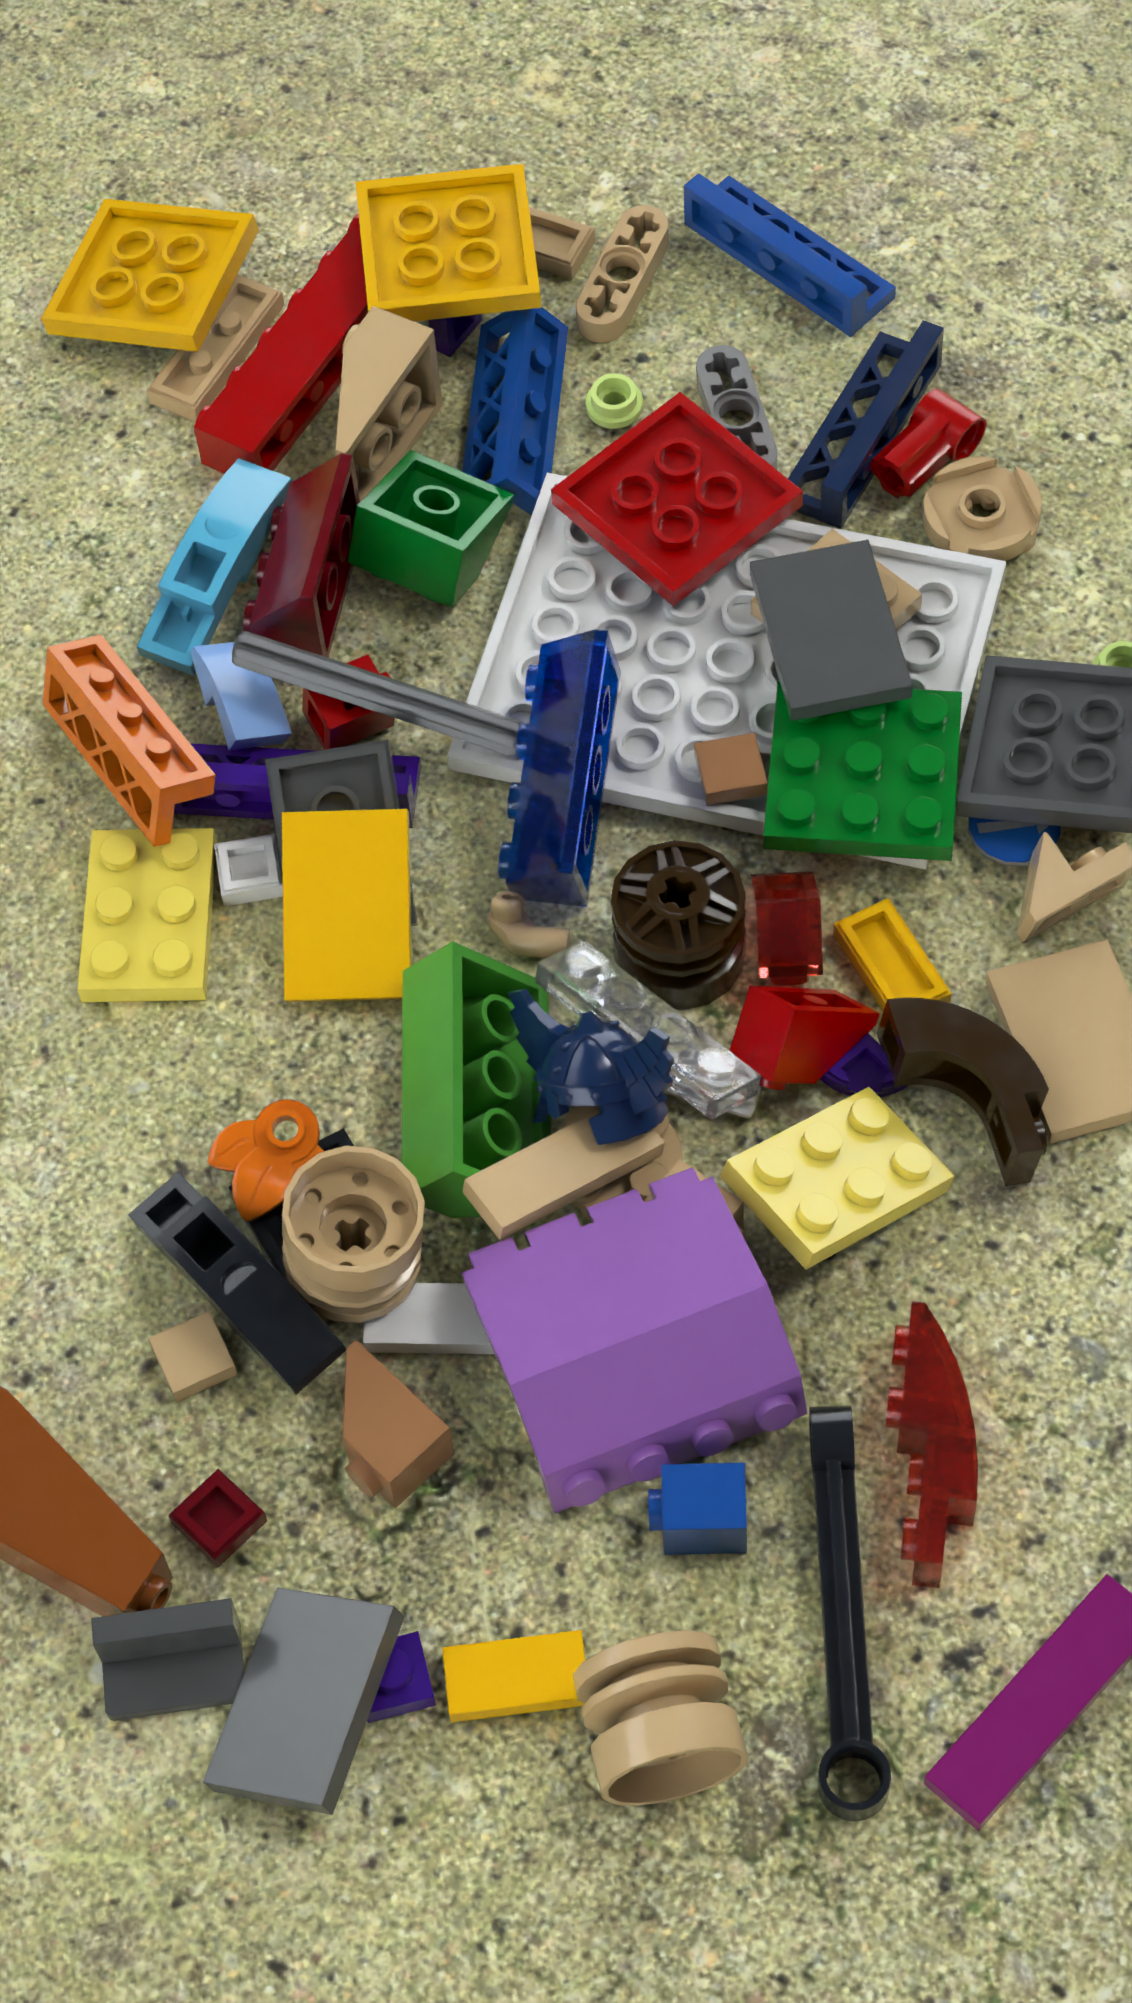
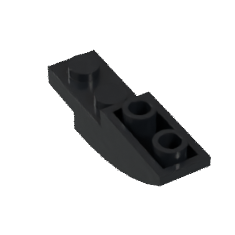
M179 1172L128 1214L136 1227L211 1303L219 1316L296 1395L346 1351L345 1346L266 1257L206 1195L203 1197Z

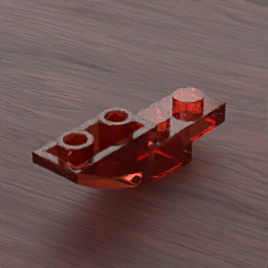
M912 1301L909 1326L897 1324L895 1326L892 1365L905 1366L903 1388L889 1386L885 1427L899 1429L897 1453L910 1455L907 1494L920 1496L918 1519L904 1517L900 1559L914 1561L912 1585L940 1588L946 1524L973 1526L978 1484L976 1434L968 1392L948 1340L926 1303Z

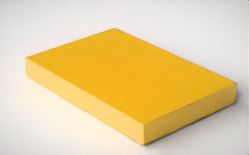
M408 809L282 812L284 1001L322 1002L403 999V970L412 966Z

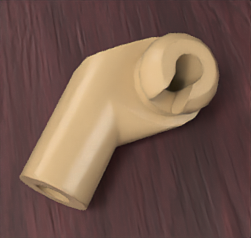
M504 891L493 897L491 900L492 911L488 914L489 926L510 953L523 957L568 960L570 929L536 926L528 914L523 911L525 900L516 892Z

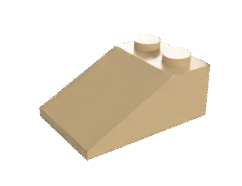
M372 306L359 325L355 324L350 328L345 337L342 350L343 362L335 451L336 456L339 454L353 455L360 502L414 447L443 405L434 329L376 306Z

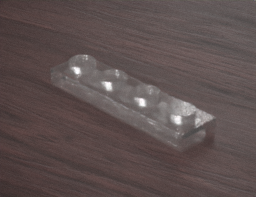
M585 940L537 963L535 983L579 1017L582 1013L593 1012L604 1022L618 1020L620 1022L618 1027L627 1034H631L632 1039L636 1043L643 1040L648 1031L654 1027L670 1036L667 1050L674 1058L670 1071V1076L674 1081L669 1087L710 1120L715 1119L758 1094L761 1075Z

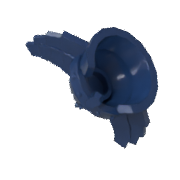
M527 989L514 990L508 993L515 1007L510 1014L519 1032L516 1038L528 1055L526 1062L536 1071L534 1081L538 1082L537 1090L541 1093L532 1123L545 1122L549 1114L553 1119H556L568 1113L569 1106L599 1105L600 1113L589 1118L588 1121L597 1144L602 1145L624 1141L641 1135L663 1122L669 1111L664 1101L668 1099L665 1092L674 1081L670 1076L674 1058L667 1050L670 1036L654 1027L648 1031L643 1040L636 1043L632 1039L631 1034H627L618 1027L620 1024L618 1020L604 1022L593 1012L582 1013L577 1023L568 1028L563 1024H559L548 1013L546 1014L538 1003L534 1002Z

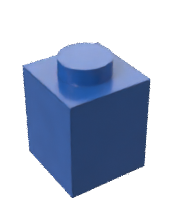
M745 1463L661 1464L662 1489H648L649 1531H663L664 1555L747 1553Z

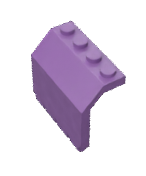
M693 1167L648 1184L653 1199L645 1203L638 1190L634 1189L587 1207L586 1210L591 1223L581 1227L576 1214L571 1213L524 1231L528 1247L518 1251L511 1236L467 1253L472 1269L462 1272L466 1289L516 1402L537 1460L545 1492L554 1513L573 1506L589 1505L597 1501L603 1494L636 1481L655 1479L661 1475V1464H682L700 1456L716 1455L728 1448L730 1444L763 1431L782 1429L794 1419L808 1414L801 1374L769 1286L713 1176L700 1181Z

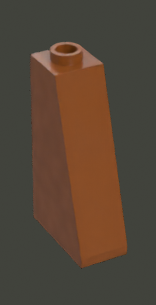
M0 1386V1559L100 1616L164 1608L172 1591V1582L170 1581L173 1576L163 1552L7 1389Z

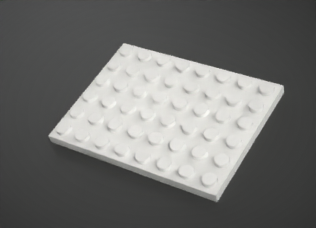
M547 473L466 700L468 704L522 721L525 724L524 738L516 755L509 756L453 737L447 754L449 770L763 835L767 795L706 806L694 755V743L755 733L768 783L777 681L780 680L764 624L751 615V599L756 595L750 577V562L807 551L832 528L785 519L673 607L552 504L551 489L568 476ZM833 528L850 542L868 539L874 559L922 593L921 609L896 632L913 689L962 692L960 745L1005 578L1006 561ZM863 856L925 870L929 861L924 859Z

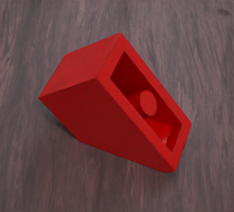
M749 986L727 1058L750 1071L748 1078L752 1082L769 1089L785 1090L787 1083L815 1084L876 1026L880 1013L837 990Z

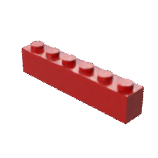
M359 214L353 217L347 233L334 250H329L324 254L316 273L304 288H299L294 292L286 311L275 325L264 330L259 338L256 349L242 366H237L231 372L226 387L215 401L200 411L195 422L194 434L203 465L225 474L234 462L240 458L274 471L341 384L342 350L345 337L350 328L355 324L359 325L368 313Z

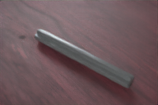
M243 631L240 632L233 646L232 663L235 666L509 756L516 755L524 738L525 724L520 720L264 636Z

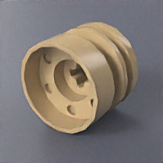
M342 1146L318 1153L297 1169L284 1192L282 1266L289 1284L317 1314L332 1321L361 1323L387 1315L408 1298L420 1275L425 1206L416 1177L397 1158L375 1148Z
M687 1630L646 1635L606 1648L582 1662L575 1670L573 1680L577 1698L585 1703L581 1707L584 1726L593 1732L601 1733L590 1747L603 1800L614 1805L630 1806L663 1803L691 1796L715 1787L737 1775L748 1764L747 1751L736 1710L726 1704L719 1703L728 1693V1680L726 1673L718 1669L721 1666V1654L716 1638L705 1632Z

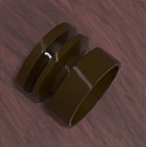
M677 840L648 846L627 860L614 879L610 901L614 929V958L621 980L635 996L656 1007L687 1010L708 1005L730 991L743 971L746 951V928L744 924L746 917V893L739 871L722 853L701 843Z

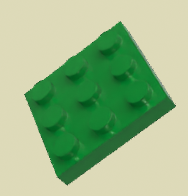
M777 681L763 849L952 861L962 692L913 689L912 698L791 721L780 681Z

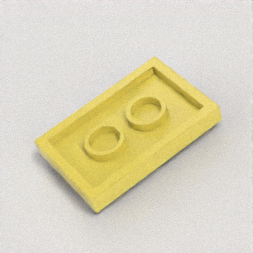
M214 828L172 829L171 842L153 847L140 829L92 830L77 987L81 1002L206 1000L216 865L214 844L217 843Z
M870 1087L728 1159L720 1175L725 1183L805 1270L945 1194L955 1177Z

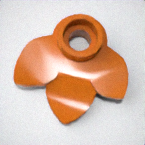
M284 1099L266 1106L256 1120L232 1123L218 1134L212 1144L207 1162L216 1169L234 1172L232 1195L243 1220L249 1222L258 1219L283 1203L284 1192L297 1169L318 1153L324 1152L318 1146L320 1128L313 1111L305 1104L296 1100ZM283 1121L296 1123L298 1125L296 1136L288 1141L277 1139L274 1136V1131L279 1123Z

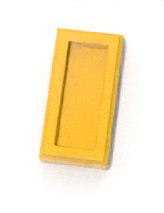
M889 898L833 924L834 937L882 1011H884L887 999L925 998L951 1003V991Z
M582 1630L442 1647L448 1711L451 1723L580 1707L585 1704L578 1700L573 1680V1673L585 1661Z

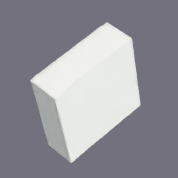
M275 833L214 844L224 907L283 897V878Z

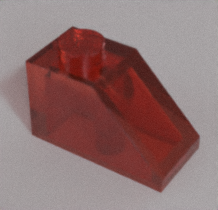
M813 871L751 874L756 962L759 978H771V983L775 985L794 986L807 983L809 976L823 975L821 900Z

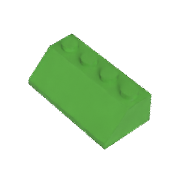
M453 941L403 970L402 1164L416 1177L425 1201L424 1208L451 1218L481 1217L462 1192L464 1180L551 1135L550 1114L545 1122L532 1123L541 1093L537 1090L538 1082L534 1081L536 1071L526 1062L528 1055L516 1038L519 1032L510 1014L515 1007L508 994L514 990L527 989L534 1002H537L544 1012L549 1014L548 983Z

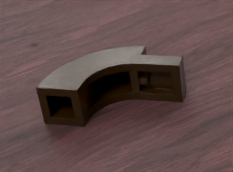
M925 998L887 999L877 1030V1037L885 1052L890 1068L889 1072H891L894 1088L909 1085L933 1086L949 1091L963 1099L979 1115L986 1128L1005 1186L1030 1183L1042 1155H1045L1047 1149L1045 1128L1038 1115L1049 1088L1043 1074L1029 1053L1013 1036L1000 1026L969 1009L952 1003Z

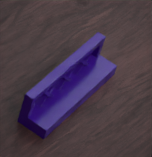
M190 743L216 775L214 793L209 796L175 804L174 814L274 820L265 760L314 751L261 747L228 750L226 745ZM392 755L400 809H408L409 828H413L421 772L420 757Z

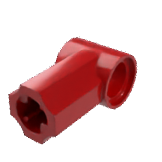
M932 389L920 400L914 409L909 425L872 458V472L880 481L882 488L898 499L900 496L910 497L950 459L957 461L968 458L976 450L986 431V419L941 389Z

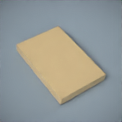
M1108 939L987 971L985 983L1004 1030L1013 1036L1029 1053L1043 1074L1049 1088L1038 1115L1044 1125L1049 1143L1053 1144L1132 1122V996Z

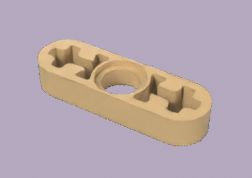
M640 205L628 209L621 215L576 300L577 328L585 339L595 343H607L618 339L625 332L669 246L668 219L660 209L653 206ZM644 233L640 241L639 250L635 247V236L640 237ZM617 267H630L638 272L635 277L626 281H618L608 275L611 270ZM606 298L610 300L611 312H604L601 315L606 306Z

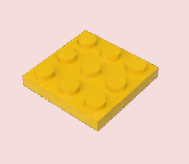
M523 164L355 182L368 312L372 306H376L411 321H423L541 308V294Z
M104 198L41 317L47 334L199 352L259 231L254 214Z

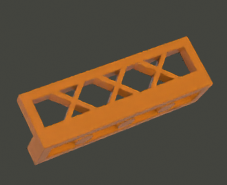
M102 635L47 647L42 705L153 847L170 843L175 804L212 795L214 793L215 773Z

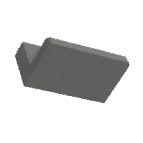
M231 1598L91 1618L93 1646L102 1662L105 1712L110 1720L116 1721L233 1704L245 1670L241 1625Z

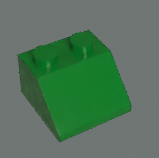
M410 450L357 505L348 563L362 568L378 578L387 579L419 593L428 600L453 608L478 579L512 506L514 494Z

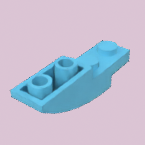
M240 458L226 471L199 509L158 584L161 593L160 599L136 646L140 656L189 675H195L196 670L190 651L194 646L209 645L238 582L246 583L271 530L273 511L276 506L283 505L292 478Z

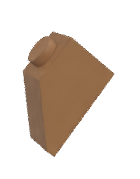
M355 1340L346 1348L342 1436L349 1461L345 1470L351 1480L367 1496L373 1498L380 1493L396 1509L455 1454L450 1427L361 1343Z

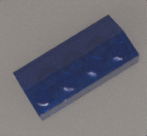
M595 629L541 644L538 665L530 664L528 666L525 681L526 701H532L530 722L520 724L516 742L517 760H524L521 782L511 783L507 802L508 819L515 820L512 842L503 841L498 862L499 878L506 879L509 891L518 893L525 901L587 907L621 676V669L608 630Z

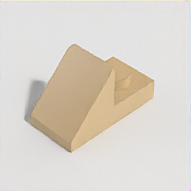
M1044 832L1033 850L1016 932L1023 943L1027 942L1124 886L1132 875V850L1129 845L1124 842L1107 853L1102 846L1094 848L1070 866L1050 835Z

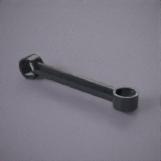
M851 1405L809 1407L811 1467L814 1480L830 1748L822 1757L819 1765L818 1792L823 1805L836 1817L846 1821H862L876 1815L885 1805L889 1795L891 1769L884 1753L873 1744L855 1486L853 1418ZM846 1758L863 1759L870 1763L877 1771L880 1786L877 1792L866 1801L859 1803L846 1802L838 1798L828 1786L826 1778H828L831 1767L838 1761Z

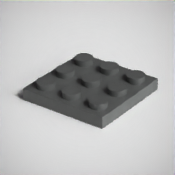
M986 655L956 799L957 816L1132 833V668Z

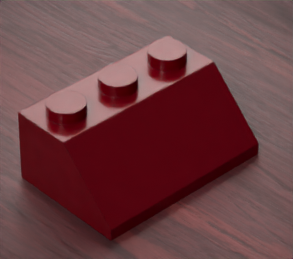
M339 454L290 483L284 505L276 506L273 511L271 520V539L273 543L270 553L263 552L260 556L257 569L259 592L256 600H248L246 604L243 631L264 636L329 658L354 565L348 563L356 509L360 499L353 455Z

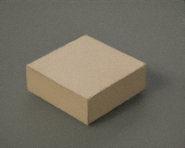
M210 1311L148 1338L176 1402L238 1375L235 1364Z

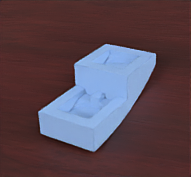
M235 642L194 646L190 653L206 706L216 705L228 750L284 744L292 732L272 678L235 666L232 663V650Z

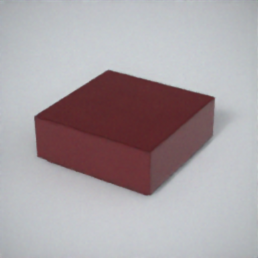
M219 1469L168 1515L171 1524L217 1568L268 1521L265 1512Z

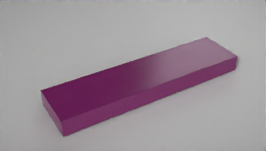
M1106 1574L925 1775L924 1785L976 1830L980 1831L1132 1659V1593L1109 1574Z

